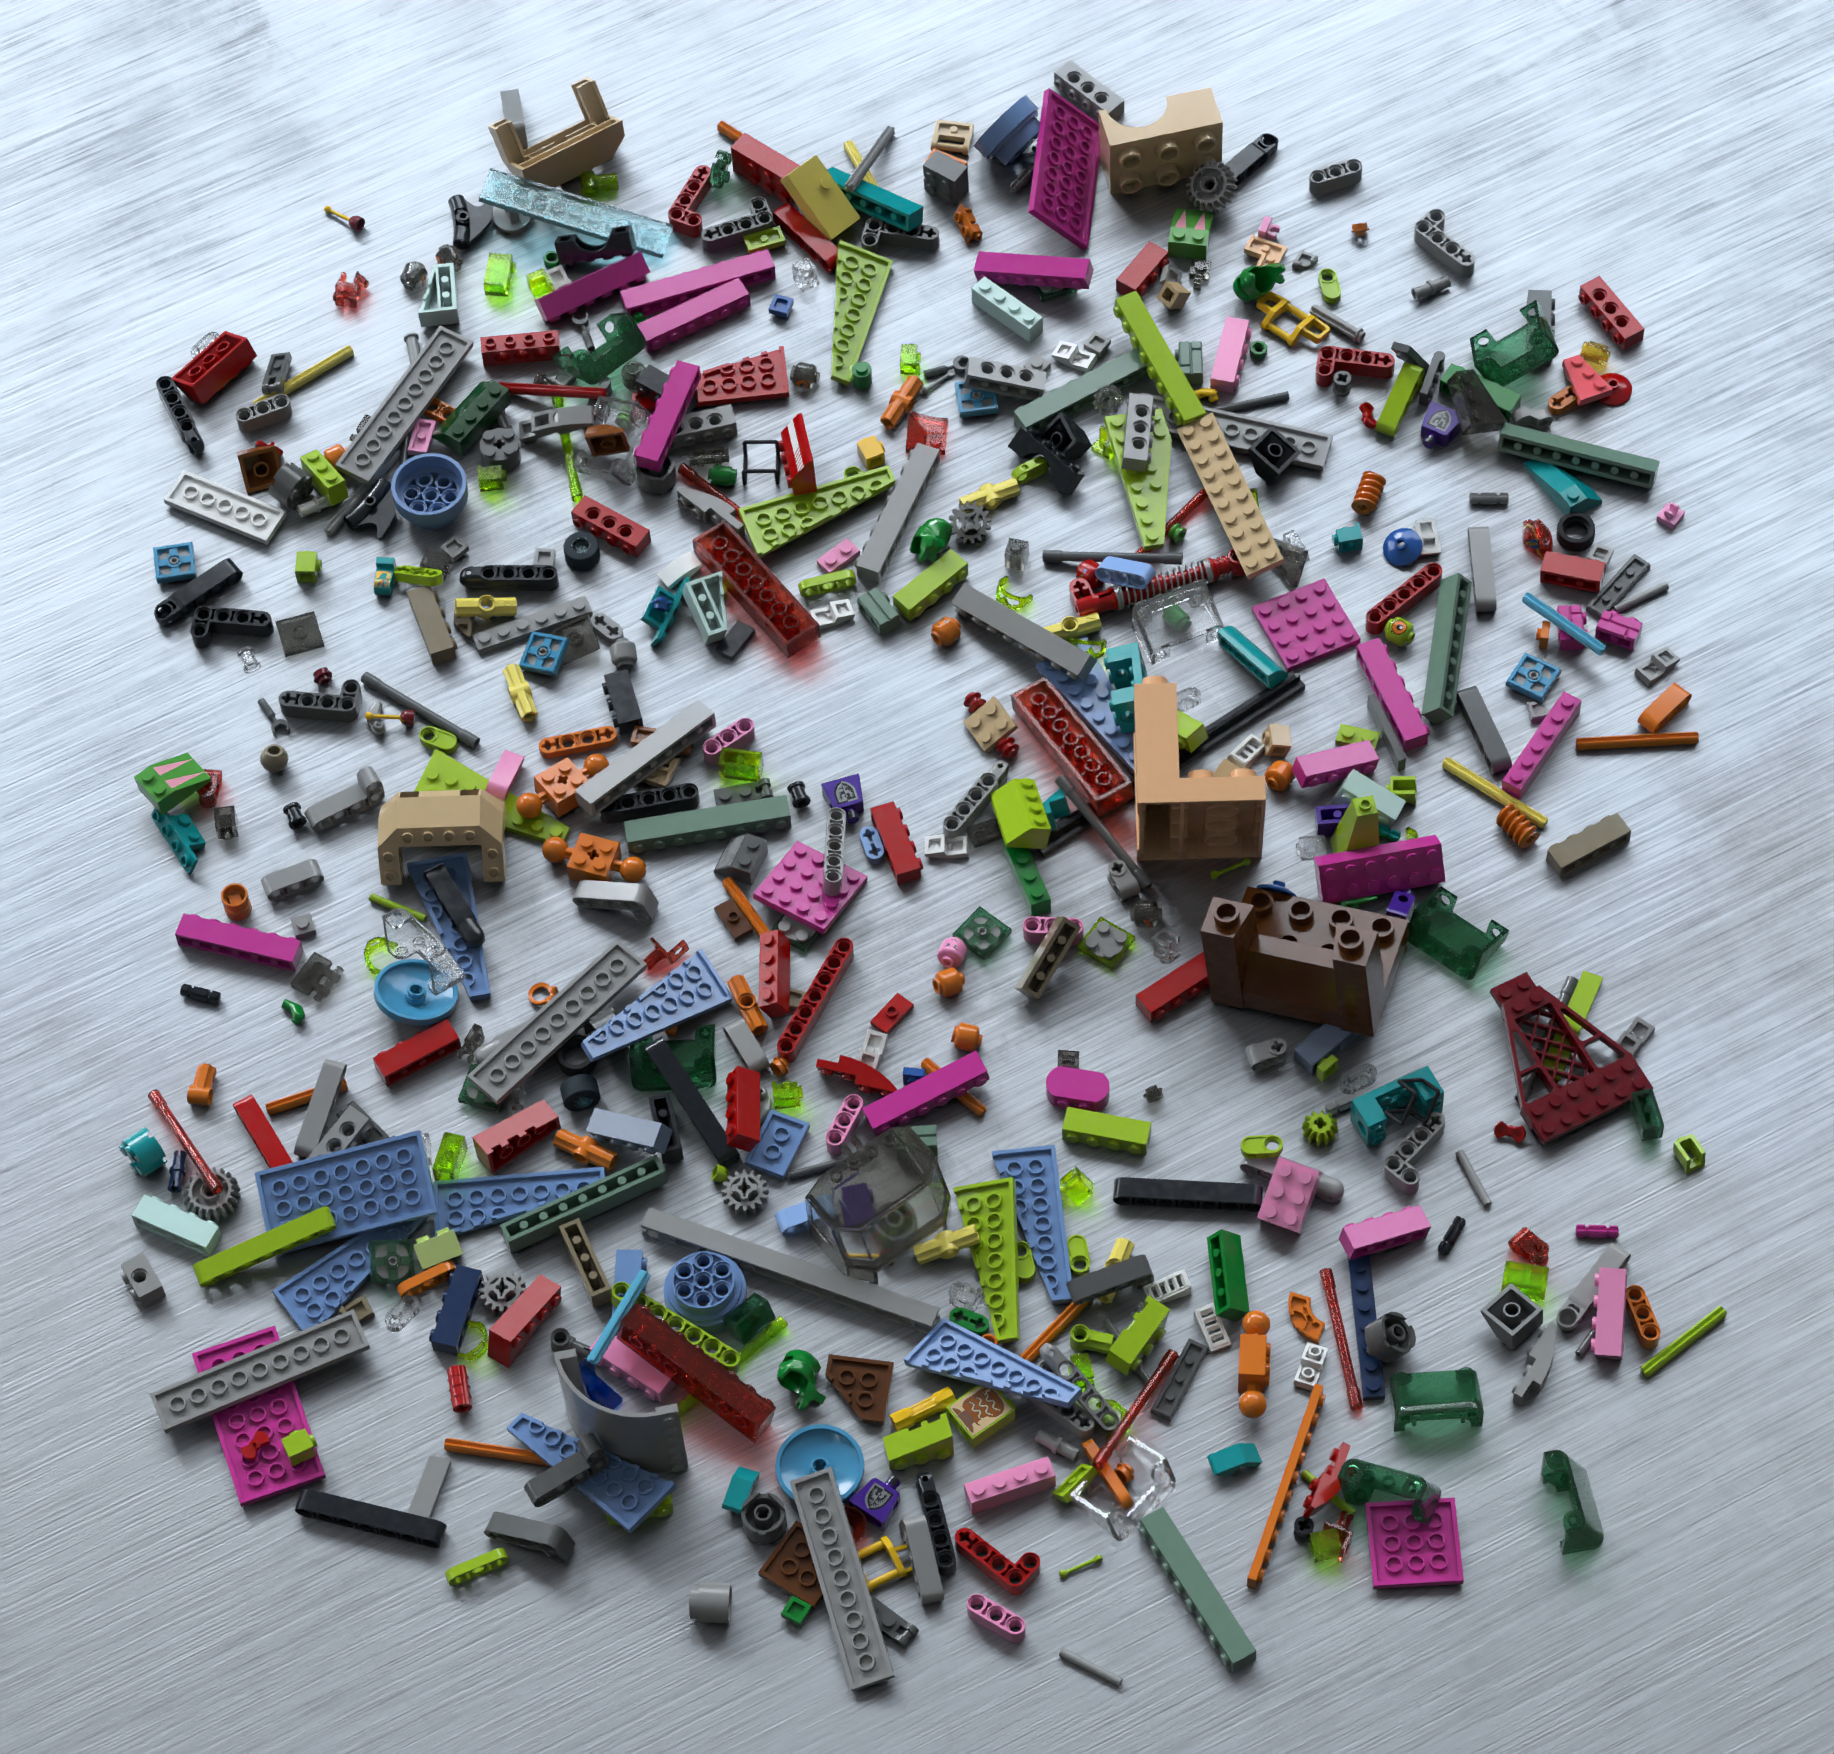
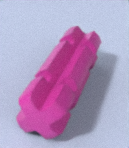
M1577 1224L1576 1236L1585 1237V1235H1588L1590 1238H1606V1236L1618 1238L1619 1228L1617 1225H1609V1227H1606V1225H1588L1586 1227L1585 1224Z

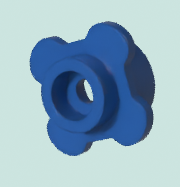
M657 597L655 601H651L654 604L653 609L661 612H669L670 606L674 605L666 597Z

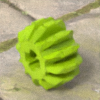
M1323 1109L1320 1111V1114L1313 1110L1311 1116L1306 1115L1305 1122L1302 1123L1304 1138H1308L1309 1144L1315 1141L1317 1147L1322 1142L1327 1146L1329 1140L1334 1141L1335 1134L1338 1133L1336 1118H1332L1331 1112L1325 1115Z

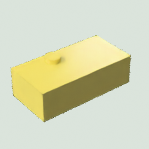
M817 155L805 161L780 180L808 221L829 240H832L860 219L856 210Z

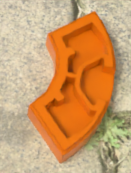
M1290 1292L1288 1312L1294 1328L1305 1339L1319 1345L1325 1328V1322L1317 1319L1312 1313L1310 1297Z

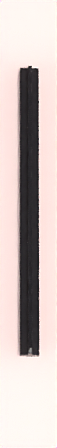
M1293 671L1290 672L1288 678L1273 688L1269 689L1267 687L1206 726L1205 730L1208 739L1192 753L1179 748V770L1303 691L1305 684L1301 681L1300 674H1295ZM1134 774L1087 803L1100 820H1103L1135 799ZM1077 809L1056 823L1057 830L1050 832L1046 849L1036 850L1044 858L1092 826Z

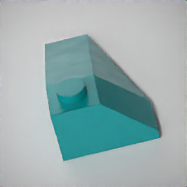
M1533 459L1523 464L1564 515L1571 512L1584 513L1602 503L1601 498L1589 485L1557 465Z

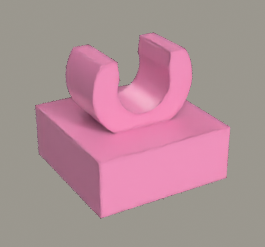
M1264 216L1258 230V237L1275 241L1277 234L1272 232L1279 233L1280 226L1272 224V217Z
M1667 503L1657 515L1656 521L1674 530L1684 517L1685 512L1679 509V506L1675 503Z

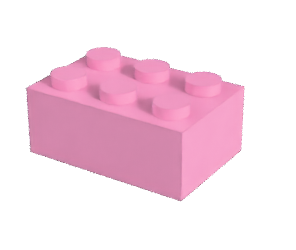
M1279 1157L1257 1218L1301 1234L1323 1173Z

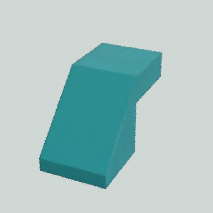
M1058 789L1043 803L1051 831L1057 830L1055 819L1071 814L1065 794L1061 789Z
M1237 1443L1207 1456L1214 1476H1231L1240 1467H1258L1263 1463L1255 1443Z
M739 1466L732 1475L722 1509L741 1514L742 1505L751 1496L752 1489L759 1480L760 1472Z

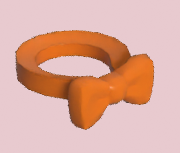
M539 982L529 989L528 998L533 1005L542 1006L549 1002L559 991L556 986L551 987L547 983ZM545 988L549 991L550 995L548 998L540 1001L533 999V994L536 990Z

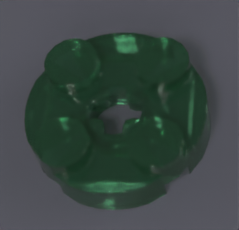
M718 150L715 154V158H718L717 162L712 163L710 183L713 184L712 188L721 189L724 182H729L730 172L728 167L732 162V156L727 151Z

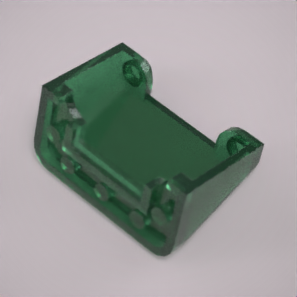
M715 1024L697 1027L695 1039L666 1041L697 1089L711 1088L715 1085L717 1079ZM653 1036L630 1045L629 1060L632 1086L636 1090L643 1092L671 1090L644 1049L645 1046L653 1042Z
M1465 1367L1460 1370L1416 1373L1399 1371L1389 1378L1394 1432L1405 1431V1425L1408 1423L1416 1426L1417 1421L1460 1419V1423H1465L1466 1419L1470 1421L1471 1427L1482 1426L1484 1416L1482 1396L1477 1372L1472 1370V1368Z
M1561 1450L1544 1452L1540 1472L1542 1483L1547 1484L1548 1482L1555 1486L1556 1492L1567 1490L1573 1511L1567 1512L1563 1517L1564 1536L1559 1544L1562 1555L1600 1547L1604 1540V1532L1587 1471Z

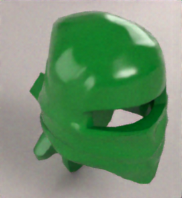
M1272 263L1262 267L1251 266L1244 269L1233 282L1234 293L1239 299L1246 302L1263 297L1274 287L1275 283L1282 284L1285 282L1283 275H1281L1286 270L1285 266L1281 263Z
M941 518L927 520L914 534L910 545V552L920 554L918 557L920 562L925 561L928 557L934 563L937 556L946 549L952 535V525Z
M795 1349L789 1351L785 1355L783 1362L780 1363L777 1379L782 1387L799 1395L795 1404L802 1411L813 1400L823 1404L826 1397L819 1393L815 1387L816 1375L821 1370L819 1361L811 1353Z

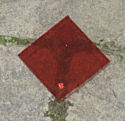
M909 410L906 453H910L911 449L914 450L916 444L920 443L939 449L940 455H945L948 418L928 416Z

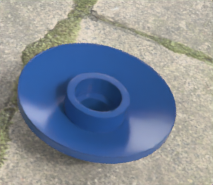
M1408 528L1394 530L1386 537L1383 544L1385 558L1395 566H1407L1414 563L1421 555L1423 543L1418 533ZM1404 542L1402 547H1398V544Z
M1275 880L1273 884L1257 886L1259 889L1296 896L1292 891L1285 888L1286 884L1281 881Z

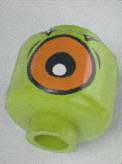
M1401 617L1390 619L1384 628L1386 639L1399 647H1403L1407 643L1411 644L1415 638L1413 624Z

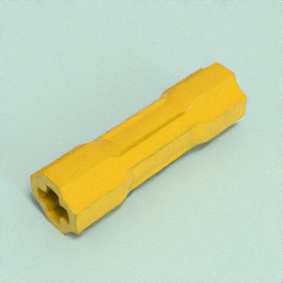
M946 1387L921 1402L890 1414L889 1417L894 1429L898 1432L912 1427L915 1423L929 1416L945 1411L946 1407L956 1399L952 1390Z

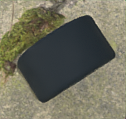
M575 532L565 540L563 545L565 561L571 568L580 571L588 570L599 562V543L591 533Z
M579 1074L566 1079L560 1086L564 1107L573 1112L593 1108L601 1099L597 1080L591 1075Z

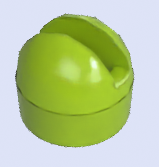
M716 1164L711 1173V1180L720 1183L726 1181L729 1174L728 1170L724 1166Z

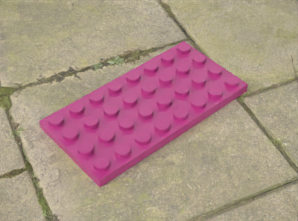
M1048 88L1044 91L1028 213L1081 250L1088 248L1099 163V123Z
M272 1326L192 1353L197 1372L201 1373L276 1342L280 1338L276 1326ZM294 1381L212 1414L241 1507L326 1478L316 1447H314L316 1456L292 1466L281 1442V1439L289 1436L295 1430L305 1428L308 1435H311ZM255 1432H266L269 1435L270 1444L262 1446L257 1451L255 1461L244 1459L241 1448L249 1445V1442L254 1439Z

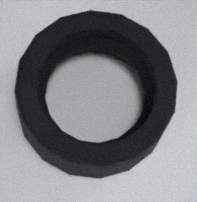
M1580 512L1565 514L1557 524V541L1564 549L1580 552L1592 545L1595 537V524L1593 520ZM1571 525H1579L1584 527L1588 534L1583 538L1573 539L1564 533V529Z
M574 1035L556 1051L558 1065L566 1075L589 1074L595 1068L597 1060L591 1062L589 1058L584 1063L577 1065L569 1064L565 1061V1053L574 1047H581L582 1041L587 1038L586 1036Z

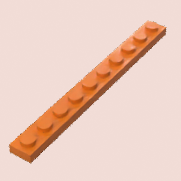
M1315 1383L1247 1577V1587L1256 1589L1258 1582L1262 1583L1266 1570L1263 1567L1265 1562L1269 1563L1271 1559V1543H1276L1279 1535V1530H1276L1278 1523L1282 1524L1286 1511L1283 1509L1285 1503H1290L1293 1491H1290L1292 1484L1296 1485L1299 1477L1297 1468L1304 1463L1306 1452H1303L1305 1445L1309 1446L1313 1436V1433H1310L1312 1426L1316 1427L1319 1419V1414H1317L1318 1408L1323 1407L1326 1395L1323 1394L1322 1385Z

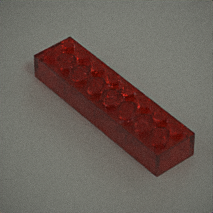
M726 520L721 521L692 540L694 554L712 574L722 571V583L727 587V591L787 658H790L820 638L819 623Z
M1046 676L1011 694L1013 711L1098 816L1134 798L1130 779Z
M637 1302L622 1318L616 1339L670 1378L753 1443L771 1425L776 1407L770 1399L763 1398L756 1392L753 1386L739 1380V1377L734 1372L726 1370L717 1359L706 1355L700 1346L689 1342L683 1333L673 1330L667 1321L656 1317L647 1306L640 1305Z

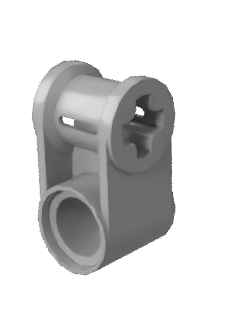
M1119 859L1112 860L1108 865L1107 879L1113 887L1117 898L1120 901H1124L1141 892L1140 886L1129 871L1126 863Z
M1274 1038L1249 1045L1245 1052L1251 1069L1259 1071L1266 1067L1283 1063L1287 1059V1044L1281 1038Z

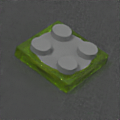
M1100 916L1079 943L1077 950L1113 970L1135 941V936Z

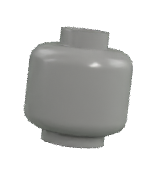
M627 638L617 639L610 647L611 662L618 669L632 668L633 664L637 662L636 645L634 642L628 641Z

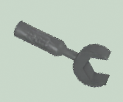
M574 312L571 317L574 327L582 329V336L587 350L593 351L595 346L589 331L585 328L589 325V315L586 312V318L578 320L575 318Z
M960 355L953 360V365L951 366L943 365L924 370V376L928 378L943 374L950 369H954L958 374H965L966 367H960L961 362H968V357Z
M264 698L259 699L258 704L267 717L273 720L271 726L273 735L276 737V731L280 728L287 729L289 735V723L284 719L277 720L275 718L276 714Z

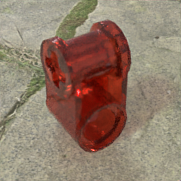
M203 769L212 779V781L197 791L199 803L203 808H212L217 804L219 790L222 785V770Z
M1522 1227L1508 1241L1511 1250L1528 1261L1532 1266L1541 1268L1548 1263V1244L1536 1236L1529 1228Z

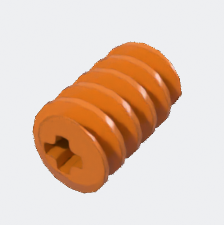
M1373 471L1363 472L1356 495L1351 504L1352 509L1360 515L1374 512L1377 509V504H1379V498L1382 496L1381 492L1386 485V479Z
M1510 803L1499 812L1496 824L1502 827V830L1507 832V835L1513 838V841L1518 843L1521 849H1526L1539 838L1540 832L1534 833L1537 827L1535 825L1529 827L1531 821H1524L1526 818L1524 814L1518 816L1520 810H1513L1515 805Z

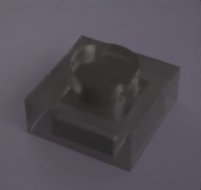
M1058 1050V1066L1079 1069V1051Z

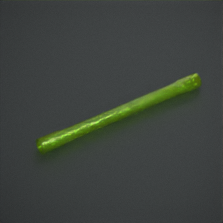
M551 397L554 408L564 407L563 397ZM570 433L560 435L569 478L572 501L578 502L583 498V493L578 478Z
M778 1316L763 1332L738 1352L740 1355V1365L788 1326V1323L782 1316ZM729 1360V1361L726 1362V1364H729V1365H732V1364L735 1363L734 1361H731V1360ZM717 1370L688 1396L677 1403L679 1417L688 1412L690 1407L726 1378L727 1375Z

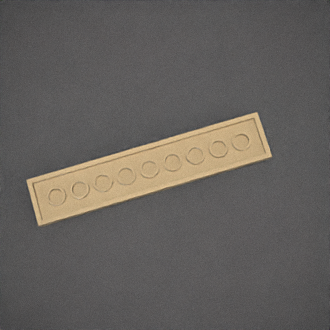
M1213 413L1178 428L1177 432L1248 580L1284 564L1285 561Z

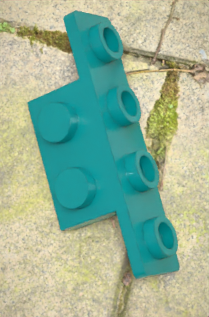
M686 576L680 583L675 595L659 585L656 587L640 619L657 630L650 646L654 647L658 642L662 643L667 633L664 631L674 621L675 617L672 615L674 611H678L682 604L680 600L683 595L682 591L685 583L689 582L690 577ZM657 597H666L674 605L670 606L669 612H661L653 609L654 604L651 601H655Z
M154 808L151 814L153 821L160 829L163 837L167 840L187 874H192L198 862L192 850L204 848L206 844L204 838L188 813L170 816L167 812L162 816Z

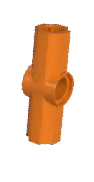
M908 376L899 391L895 390L893 392L889 406L880 418V422L890 430L892 428L895 429L904 414H908L912 410L915 398L924 386L923 381L918 376Z
M744 975L731 977L727 981V985L738 1006L739 1014L743 1017L753 1035L763 1034L768 1029V1025Z
M562 1128L557 1131L553 1141V1146L572 1154L580 1163H591L598 1167H604L607 1171L614 1168L618 1158L617 1153L599 1146L593 1138L589 1136L580 1137Z

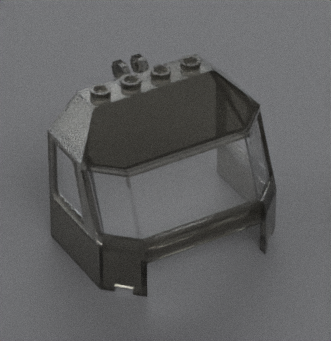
M910 1126L891 1127L865 1146H863L856 1135L850 1137V1141L858 1150L855 1153H852L844 1142L839 1144L840 1150L847 1158L821 1175L805 1197L809 1235L844 1275L862 1281H869L872 1284H878L877 1272L942 1227L943 1231L949 1229L951 1195L936 1156Z

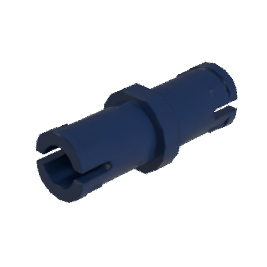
M179 1150L174 1152L173 1164L169 1168L170 1181L168 1190L172 1193H175L176 1188L177 1193L181 1192L183 1177L186 1175L185 1164L188 1154L183 1150H180V1156L178 1155Z

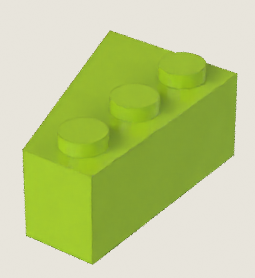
M1148 1295L1145 1299L1143 1310L1140 1313L1136 1312L1134 1314V1321L1127 1329L1124 1328L1108 1351L1105 1362L1126 1376L1132 1369L1136 1371L1142 1362L1141 1358L1144 1355L1148 1356L1154 1348L1153 1344L1155 1341H1161L1166 1333L1164 1328L1170 1309Z
M946 1412L940 1414L941 1419L931 1423L925 1420L921 1422V1427L910 1431L909 1428H905L882 1437L890 1470H902L909 1465H922L929 1460L937 1458L946 1459L954 1454L953 1435Z

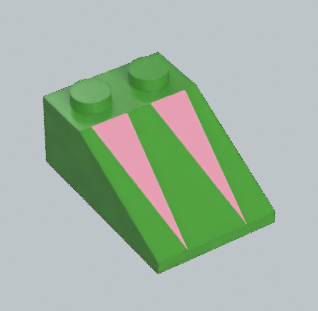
M1176 208L1168 240L1169 256L1207 260L1214 212L1209 213L1208 211Z
M188 752L152 764L134 776L140 792L162 816L212 781L211 777Z

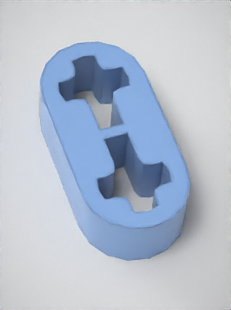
M871 826L862 828L859 833L860 842L866 859L872 864L881 863L885 855L878 831ZM867 834H870L872 837V842H869L868 837H866ZM873 848H875L876 853H878V856H874V854H872Z

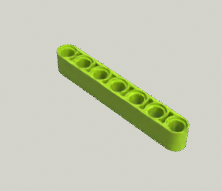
M328 1206L321 1207L201 1260L192 1267L200 1287H206L336 1229L337 1226Z
M617 1282L612 1287L611 1302L616 1308L623 1299V1297H618L617 1294H626L630 1287L625 1282ZM641 1292L628 1314L630 1317L722 1374L733 1376L738 1373L740 1355L736 1350ZM641 1304L644 1307L636 1308L635 1305ZM653 1316H661L662 1318L656 1320ZM672 1327H679L680 1330H678V1331H673L671 1328H672ZM696 1338L698 1339V1341L691 1342L689 1341V1339ZM709 1349H714V1350H716L717 1352H716V1353H709V1352H707V1350H709ZM728 1360H731V1361H734L735 1363L732 1364V1365H729V1364H726L725 1362L728 1361Z

